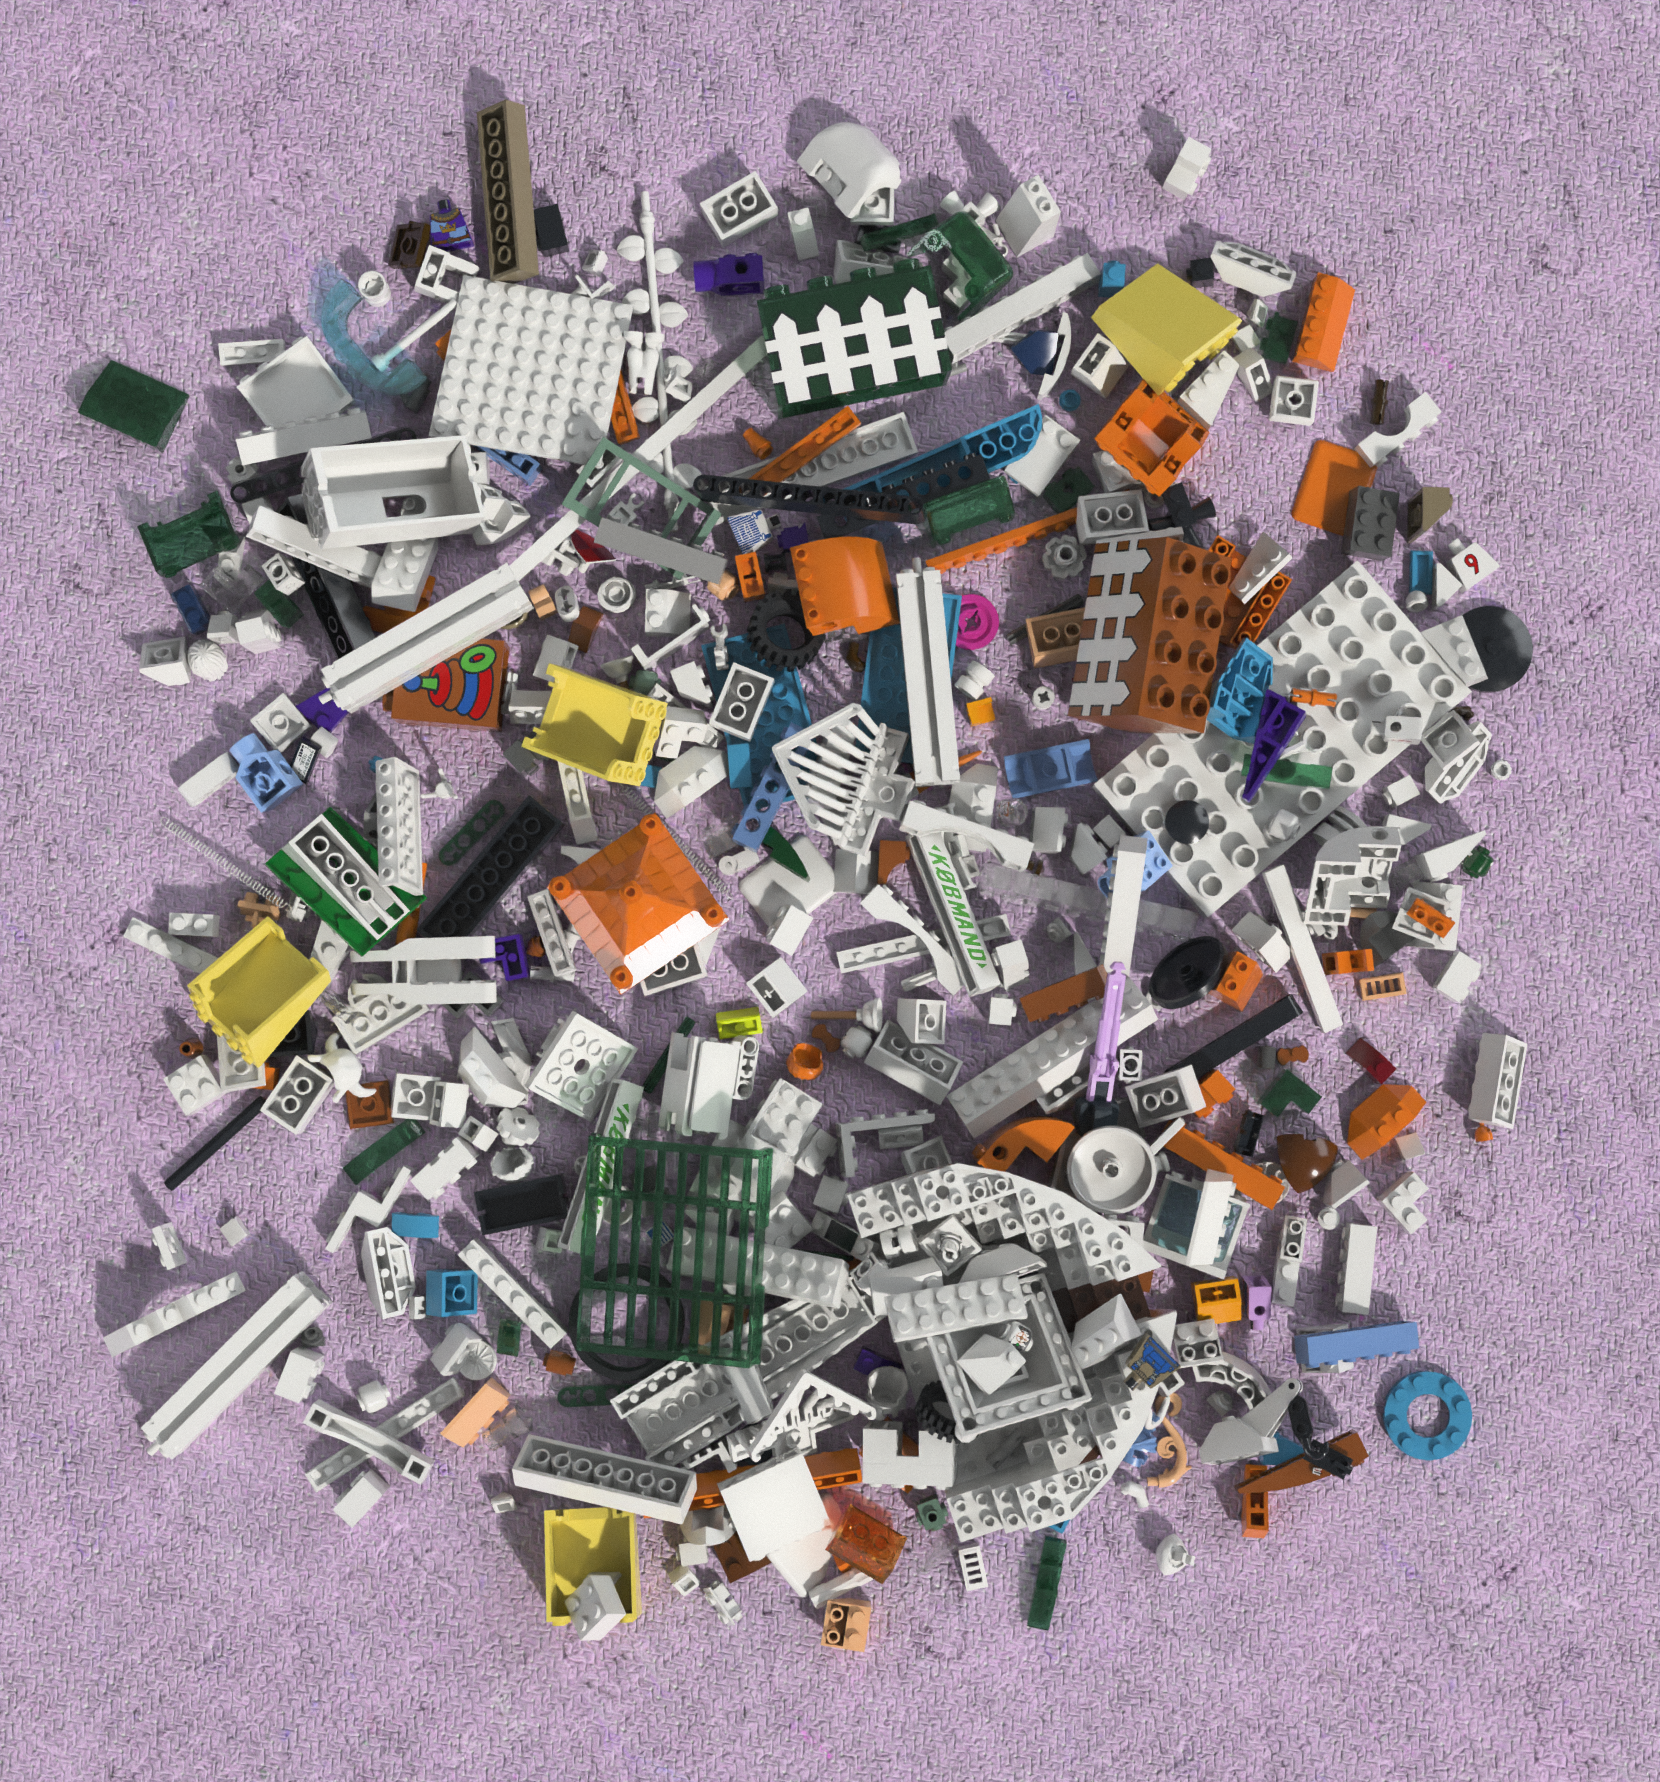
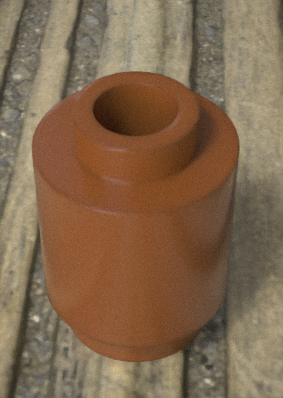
M551 1349L550 1353H545L542 1366H546V1371L564 1376L567 1374L572 1375L576 1358L571 1357L572 1354Z

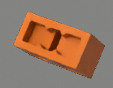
M756 552L735 556L744 602L764 599L765 592Z

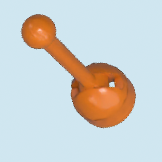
M1479 1123L1480 1126L1475 1131V1141L1493 1140L1491 1130L1484 1126V1123Z

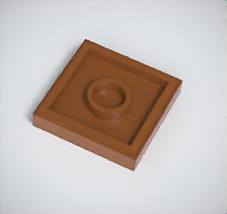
M389 1080L360 1084L364 1088H375L377 1090L375 1094L369 1097L360 1098L353 1095L349 1090L345 1092L350 1129L394 1123V1117H391Z

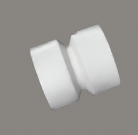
M368 271L361 275L358 281V288L366 302L373 307H381L388 303L391 298V289L382 274L377 271Z
M972 660L965 670L967 675H961L955 683V687L967 697L977 701L984 692L983 686H988L995 676L986 667Z
M912 1224L898 1226L896 1231L891 1228L880 1232V1241L886 1259L900 1257L901 1252L906 1255L918 1252V1242ZM895 1238H898L900 1246L896 1245Z

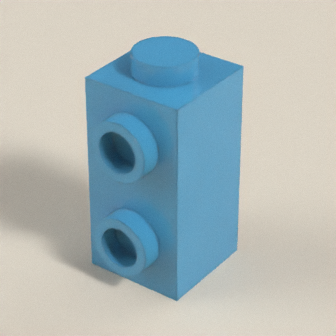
M1114 260L1103 264L1100 272L1097 297L1111 298L1123 289L1126 264H1120L1119 261Z

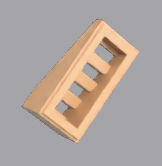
M1403 972L1359 979L1362 1001L1407 994ZM1394 978L1398 980L1399 990L1394 988ZM1384 980L1389 981V992H1386ZM1375 981H1380L1381 993L1377 994ZM1368 982H1371L1372 995H1368L1366 984Z

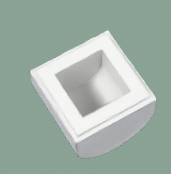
M321 727L313 734L310 740L322 746L320 754L327 758L333 753L339 739Z

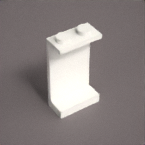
M696 604L692 605L693 612L700 622L649 658H647L638 644L631 648L632 653L644 670L650 671L710 629L708 624L710 619L703 607L698 608Z

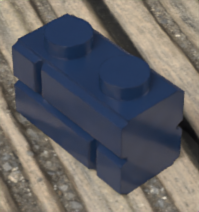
M188 584L170 594L192 634L197 636L208 630L210 615L195 587Z

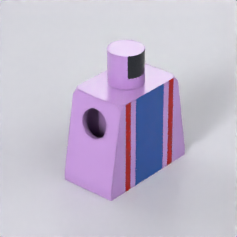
M1264 1275L1242 1276L1243 1311L1248 1320H1250V1329L1262 1330L1264 1329V1320L1271 1318V1285Z

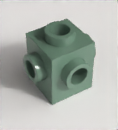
M937 1494L916 1501L919 1512L915 1513L919 1526L924 1525L925 1530H931V1532L942 1529L943 1524H946L945 1516H948L945 1504H940Z

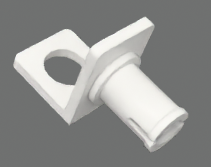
M576 274L575 278L579 282V287L570 294L591 299H602L615 286L610 281H607L593 293L585 281Z

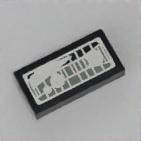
M303 736L298 743L290 766L299 779L306 784L310 780L322 746Z

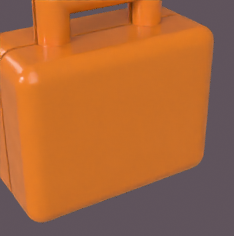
M1325 440L1316 441L1291 512L1293 519L1343 536L1349 491L1357 486L1371 488L1377 466L1374 465L1370 468L1355 450Z

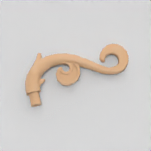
M1176 1393L1170 1395V1402L1173 1404L1172 1411L1168 1413L1170 1417L1176 1416L1182 1408L1181 1398ZM1159 1395L1156 1398V1413L1166 1397ZM1166 1416L1162 1424L1170 1436L1159 1439L1156 1450L1162 1458H1170L1174 1455V1451H1170L1169 1446L1174 1445L1177 1452L1176 1463L1170 1471L1166 1468L1164 1473L1158 1474L1157 1477H1147V1486H1158V1488L1170 1486L1192 1468L1191 1466H1186L1187 1451L1184 1441Z

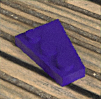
M330 688L320 691L295 706L318 729L323 727L329 733H332L349 713L347 710H342L341 707L338 708L333 699L324 704L321 703L318 697L328 692Z

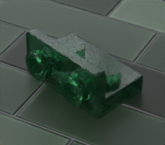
M1275 311L1273 316L1267 319L1265 329L1268 330L1267 336L1262 338L1259 350H1262L1261 356L1264 359L1286 364L1298 321L1279 316L1280 312Z

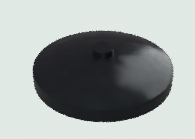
M1495 606L1478 607L1463 614L1462 616L1488 679L1471 685L1468 688L1482 693H1494L1516 684L1525 675L1532 660L1533 644L1526 625L1514 613Z
M1211 936L1196 937L1178 945L1155 968L1149 982L1151 997L1159 1006L1166 1009H1178L1198 1001L1209 993L1224 975L1229 959L1227 949L1217 938Z

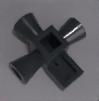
M1182 482L1168 487L1162 493L1168 512L1165 517L1148 519L1149 530L1158 531L1170 527H1182L1184 543L1196 547L1202 546L1203 542L1193 527L1196 525L1197 520L1216 517V510L1211 498L1207 497L1191 507Z

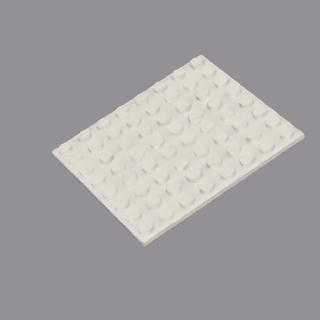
M463 275L429 437L465 435L466 442L470 445L586 465L602 437L607 439L626 346L624 331H629L633 305ZM603 455L595 467L601 468Z

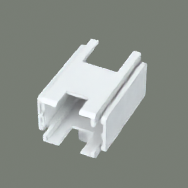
M672 1032L658 1127L660 1130L670 1131L671 1124H676L675 1131L677 1134L692 1136V1131L695 1130V1134L707 1136L710 1132L717 1133L716 1139L724 1140L728 1134L732 1099L746 1100L752 1095L759 1043L754 1037L744 1035L736 1036L730 1043L718 1042V1038L708 1037L707 1041L705 1037L691 1036V1038L683 1037L684 1034Z

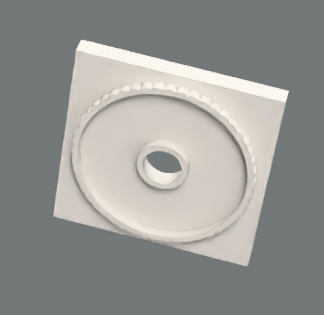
M572 1011L525 1086L592 1122L604 1103L611 1078L619 1079L638 1048L577 1012ZM580 1059H585L584 1067L580 1071H574L576 1062Z

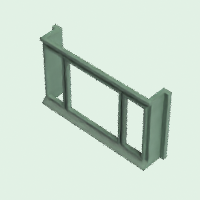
M602 437L561 504L599 527L602 518L599 513L629 465H632L683 498L663 529L661 537L667 538L687 504L691 503L706 513L687 546L690 547L691 543L702 546L722 513L605 437ZM607 449L624 461L594 510H591L575 500V498ZM657 564L679 580L684 574L683 572Z

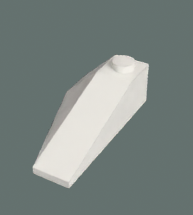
M837 240L834 277L836 284L843 287H860L922 278L925 276V271L921 262L899 255L892 258L884 254L882 250L877 249L876 252L864 249L863 245L850 241Z

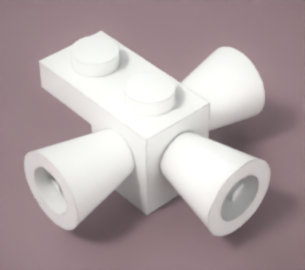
M952 191L942 200L940 207L955 218L954 222L938 235V240L951 254L972 236L983 253L990 250L996 244L999 237L984 227L985 218L1000 210L999 203L990 193L987 192L976 206L972 202L964 206L956 191Z

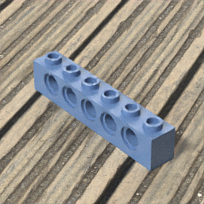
M791 722L789 728L784 727L780 738L783 741L804 728ZM797 746L798 749L795 753L805 757L808 749ZM773 751L770 755L773 758L770 765H765L760 777L763 779L760 785L755 784L750 794L753 797L750 804L746 803L740 815L743 818L740 824L736 822L731 831L733 842L757 853L790 788L783 772H778L775 769L778 762ZM788 759L790 765L800 768V764ZM769 782H775L778 788L770 792L766 789V785ZM764 801L768 804V808L764 811H759L756 808L757 803ZM753 820L759 825L755 830H748L746 824Z

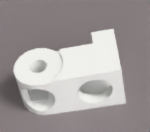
M744 847L745 851L734 856H724L721 858L719 869L726 875H733L761 861L757 853Z

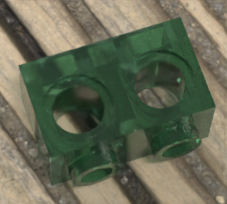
M270 579L254 592V595L278 623L289 629L305 615L288 595L275 589Z

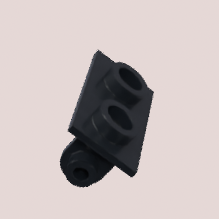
M1245 1110L1239 1127L1240 1132L1237 1134L1235 1145H1233V1152L1253 1157L1264 1115Z
M1315 1439L1312 1440V1450L1317 1453L1321 1452L1324 1444ZM1330 1447L1328 1453L1322 1459L1314 1460L1306 1454L1303 1458L1343 1480L1346 1474L1350 1475L1353 1467H1351L1353 1459Z

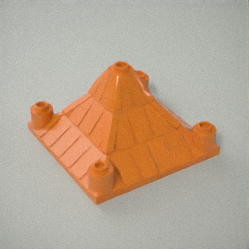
M656 813L645 815L639 825L564 876L554 877L547 886L620 995L730 921Z

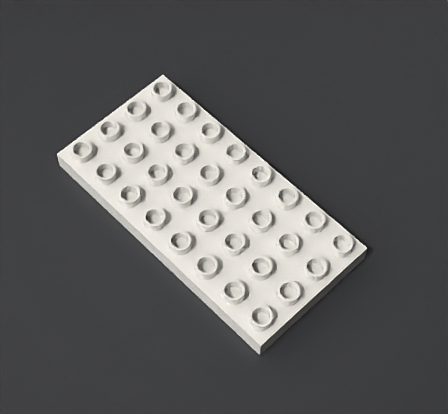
M1358 560L1257 645L1273 657L1272 685H1269V689L1285 697L1287 702L1306 711V718L1297 730L1298 735L1293 737L1288 745L1291 747L1304 740L1307 751L1293 754L1282 760L1278 759L1250 803L1246 802L1242 796L1254 744L1231 738L1207 720L1204 733H1154L1092 786L1093 790L1133 836L1148 830L1173 865L1165 874L1203 918H1208L1410 745L1383 741L1384 735L1371 734L1372 721L1385 722L1386 716L1423 717V734L1440 720L1444 714L1448 713L1472 692ZM1220 678L1212 684L1209 703H1211L1215 686ZM1292 688L1310 691L1311 689H1317L1318 692L1336 693L1337 700L1327 699L1336 702L1335 707L1315 705L1313 707L1307 703L1290 702V696L1299 697V695L1291 694L1290 692ZM1396 726L1390 727L1392 732H1399ZM1179 801H1195L1202 805L1208 814V831L1201 840L1195 843H1179L1165 829L1166 814ZM1279 809H1284L1298 816L1301 826L1294 839L1290 838L1288 841H1283L1269 834V825L1266 822L1271 813L1275 814Z

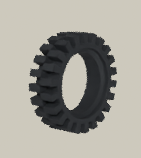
M937 1380V1383L932 1381L929 1385L926 1384L915 1405V1416H918V1423L923 1422L921 1427L924 1430L930 1428L929 1434L937 1433V1439L942 1440L943 1437H946V1442L951 1443L952 1439H954L955 1444H960L961 1441L955 1435L956 1422L940 1414L933 1406L934 1402L949 1403L941 1380Z

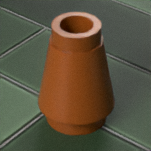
M191 1037L180 1045L179 1051L186 1058L195 1059L202 1054L203 1044L199 1039Z

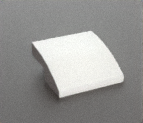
M1408 886L1392 929L1435 944L1438 935L1406 913L1416 898L1424 899V902L1444 915L1448 911L1450 902Z

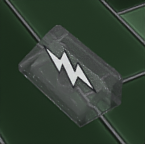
M324 989L317 998L346 1024H349L358 1014V1011L333 989Z

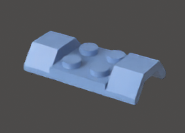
M1089 739L1003 757L1012 799L1098 781L1092 763Z

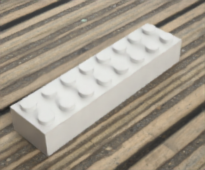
M678 1226L666 1268L678 1275L839 1309L850 1265L843 1259Z
M528 1434L512 1468L515 1486L678 1524H683L697 1490L696 1472Z

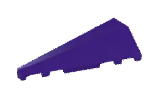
M1267 689L1265 693L1259 727L1242 796L1248 803H1250L1306 718L1305 710L1287 702L1285 697L1270 689Z

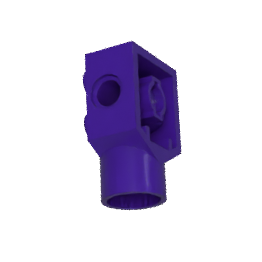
M747 253L745 256L736 257L734 254H727L723 258L716 260L693 261L695 292L712 291L721 296L765 294L762 255Z

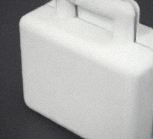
M799 835L789 844L804 864L810 877L809 882L804 881L769 858L739 883V890L768 927L774 926L777 920V912L786 903L808 915L836 893L833 892L835 884L833 868L806 835Z
M828 1493L821 1494L820 1498L831 1525L821 1532H813L807 1535L802 1541H794L786 1545L780 1551H772L766 1554L773 1567L792 1589L803 1598L808 1597L809 1590L818 1586L826 1575L841 1520L840 1508L833 1496Z

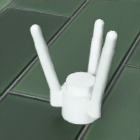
M442 768L438 769L441 782L436 785L435 792L420 795V798H458L454 793L453 786L447 782Z
M291 891L289 900L291 911H287L285 916L302 922L303 918H309L312 910L309 907L306 910V905L301 903L297 896L295 898V894Z

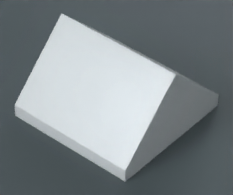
M836 849L833 892L867 895L877 885L879 852L868 851L865 857L842 849Z

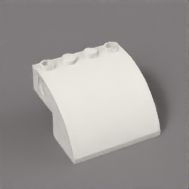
M1384 826L1354 828L1328 840L1318 851L1315 858L1303 923L1348 926L1351 907L1387 909L1390 897L1388 880L1392 862L1398 861L1401 849L1400 828Z

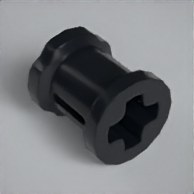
M785 552L777 555L764 554L766 573H769L771 570L780 569L787 571ZM780 561V563L770 564V562Z

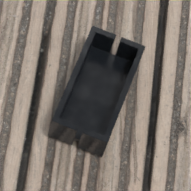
M563 1173L475 1191L474 1197L477 1212L484 1209L486 1212L478 1216L482 1236L566 1219L570 1205L568 1197H563V1194L567 1192Z

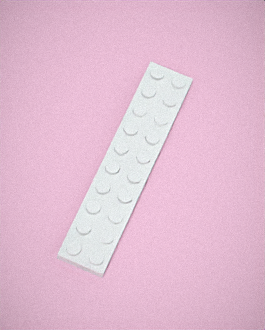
M904 412L854 429L782 483L825 487L918 454ZM777 457L723 476L749 479ZM745 491L743 495L748 494L749 491ZM792 495L786 496L785 499H789ZM707 502L708 505L722 513L715 525L726 522L727 517L763 509Z

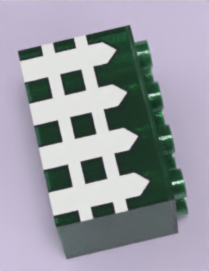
M911 258L894 263V272L877 276L875 267H866L850 272L851 281L833 284L832 276H821L808 280L806 282L808 290L790 293L789 285H777L763 290L765 299L757 300V316L778 420L947 385L952 368L931 265L920 267L919 260Z

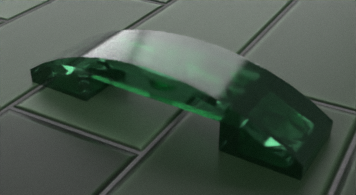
M1244 754L1241 776L1247 777L1251 754ZM1277 760L1264 781L1301 787L1330 789L1333 767Z
M406 1119L364 1150L343 1169L353 1183L358 1185L389 1159L425 1134L426 1131L417 1119Z

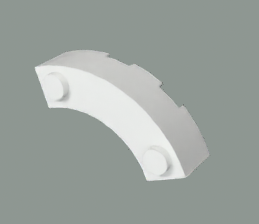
M1222 1352L1223 1362L1192 1366L1196 1382L1209 1381L1233 1387L1247 1403L1250 1411L1271 1394L1262 1376L1251 1365L1234 1355Z

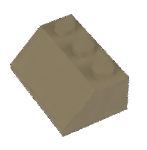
M1422 487L1408 500L1407 543L1414 542L1449 510V507H1452L1453 496L1450 494V487Z

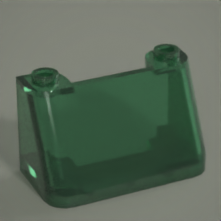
M217 490L207 495L209 498L207 504L205 501L202 502V508L167 524L159 521L156 527H150L148 522L137 526L154 569L160 576H165L166 578L173 577L177 572L225 550L230 551L237 547L240 539L227 501Z

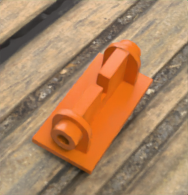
M1416 898L1406 914L1444 939L1456 922L1451 920L1452 917H1447L1424 902V899Z

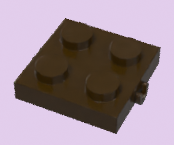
M409 221L408 224L397 225L388 266L393 269L422 267L427 242L430 237L431 225L425 222L416 223L414 221Z

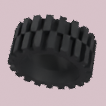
M786 589L784 594H781V590L774 591L773 596L770 593L767 594L763 601L760 600L747 626V632H749L747 642H752L750 646L752 653L758 652L756 659L759 662L765 659L767 661L766 667L771 668L772 664L776 665V671L782 672L784 667H787V672H793L796 666L800 670L805 667L806 663L809 665L814 657L817 656L826 638L825 633L813 636L810 630L806 628L799 591H797L796 595H793L792 589ZM778 616H786L796 620L804 630L805 642L800 647L794 649L778 647L768 637L766 631L767 622Z

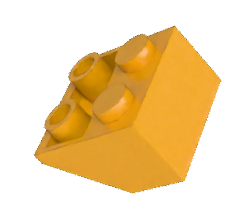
M1230 1276L1224 1279L1217 1278L1191 1282L1196 1321L1214 1319L1215 1324L1241 1320V1294L1238 1278Z

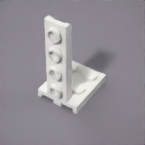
M928 1109L915 1110V1115H907L906 1112L893 1113L894 1117L885 1118V1114L872 1115V1120H864L862 1116L850 1118L851 1122L835 1123L841 1176L846 1178L855 1177V1171H858L857 1159L853 1158L852 1149H855V1138L851 1136L850 1132L931 1123L935 1120L934 1113H928Z

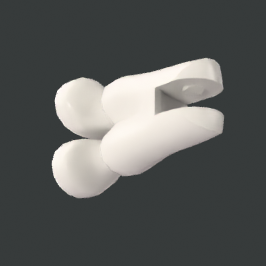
M624 331V339L631 344V348L627 352L629 393H637L638 377L645 378L644 394L652 395L654 377L659 360L657 346L664 341L665 335L661 333H645L646 349L642 351L644 334L637 331Z

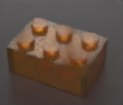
M850 1504L840 1516L825 1550L883 1584L893 1572L907 1537Z

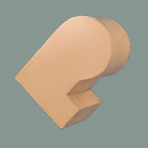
M544 584L528 591L541 621L558 613Z

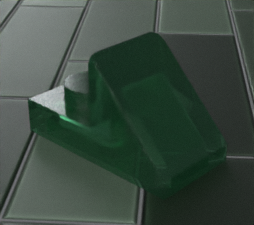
M500 1318L496 1353L518 1357L524 1322Z

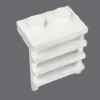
M723 1435L715 1444L714 1442L707 1445V1448L697 1451L695 1455L687 1457L679 1464L682 1467L680 1469L688 1470L719 1454L728 1473L737 1469L738 1461L733 1462L731 1460L728 1441L725 1435Z

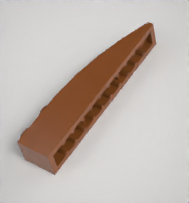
M1353 1429L1327 1441L1330 1448L1353 1459L1352 1467L1361 1465L1365 1462L1364 1459L1369 1457L1358 1432ZM1305 1452L1234 1485V1488L1239 1494L1269 1492L1308 1484L1324 1477L1335 1475L1324 1469L1321 1470L1322 1474L1320 1476L1313 1474V1467H1320L1304 1460Z

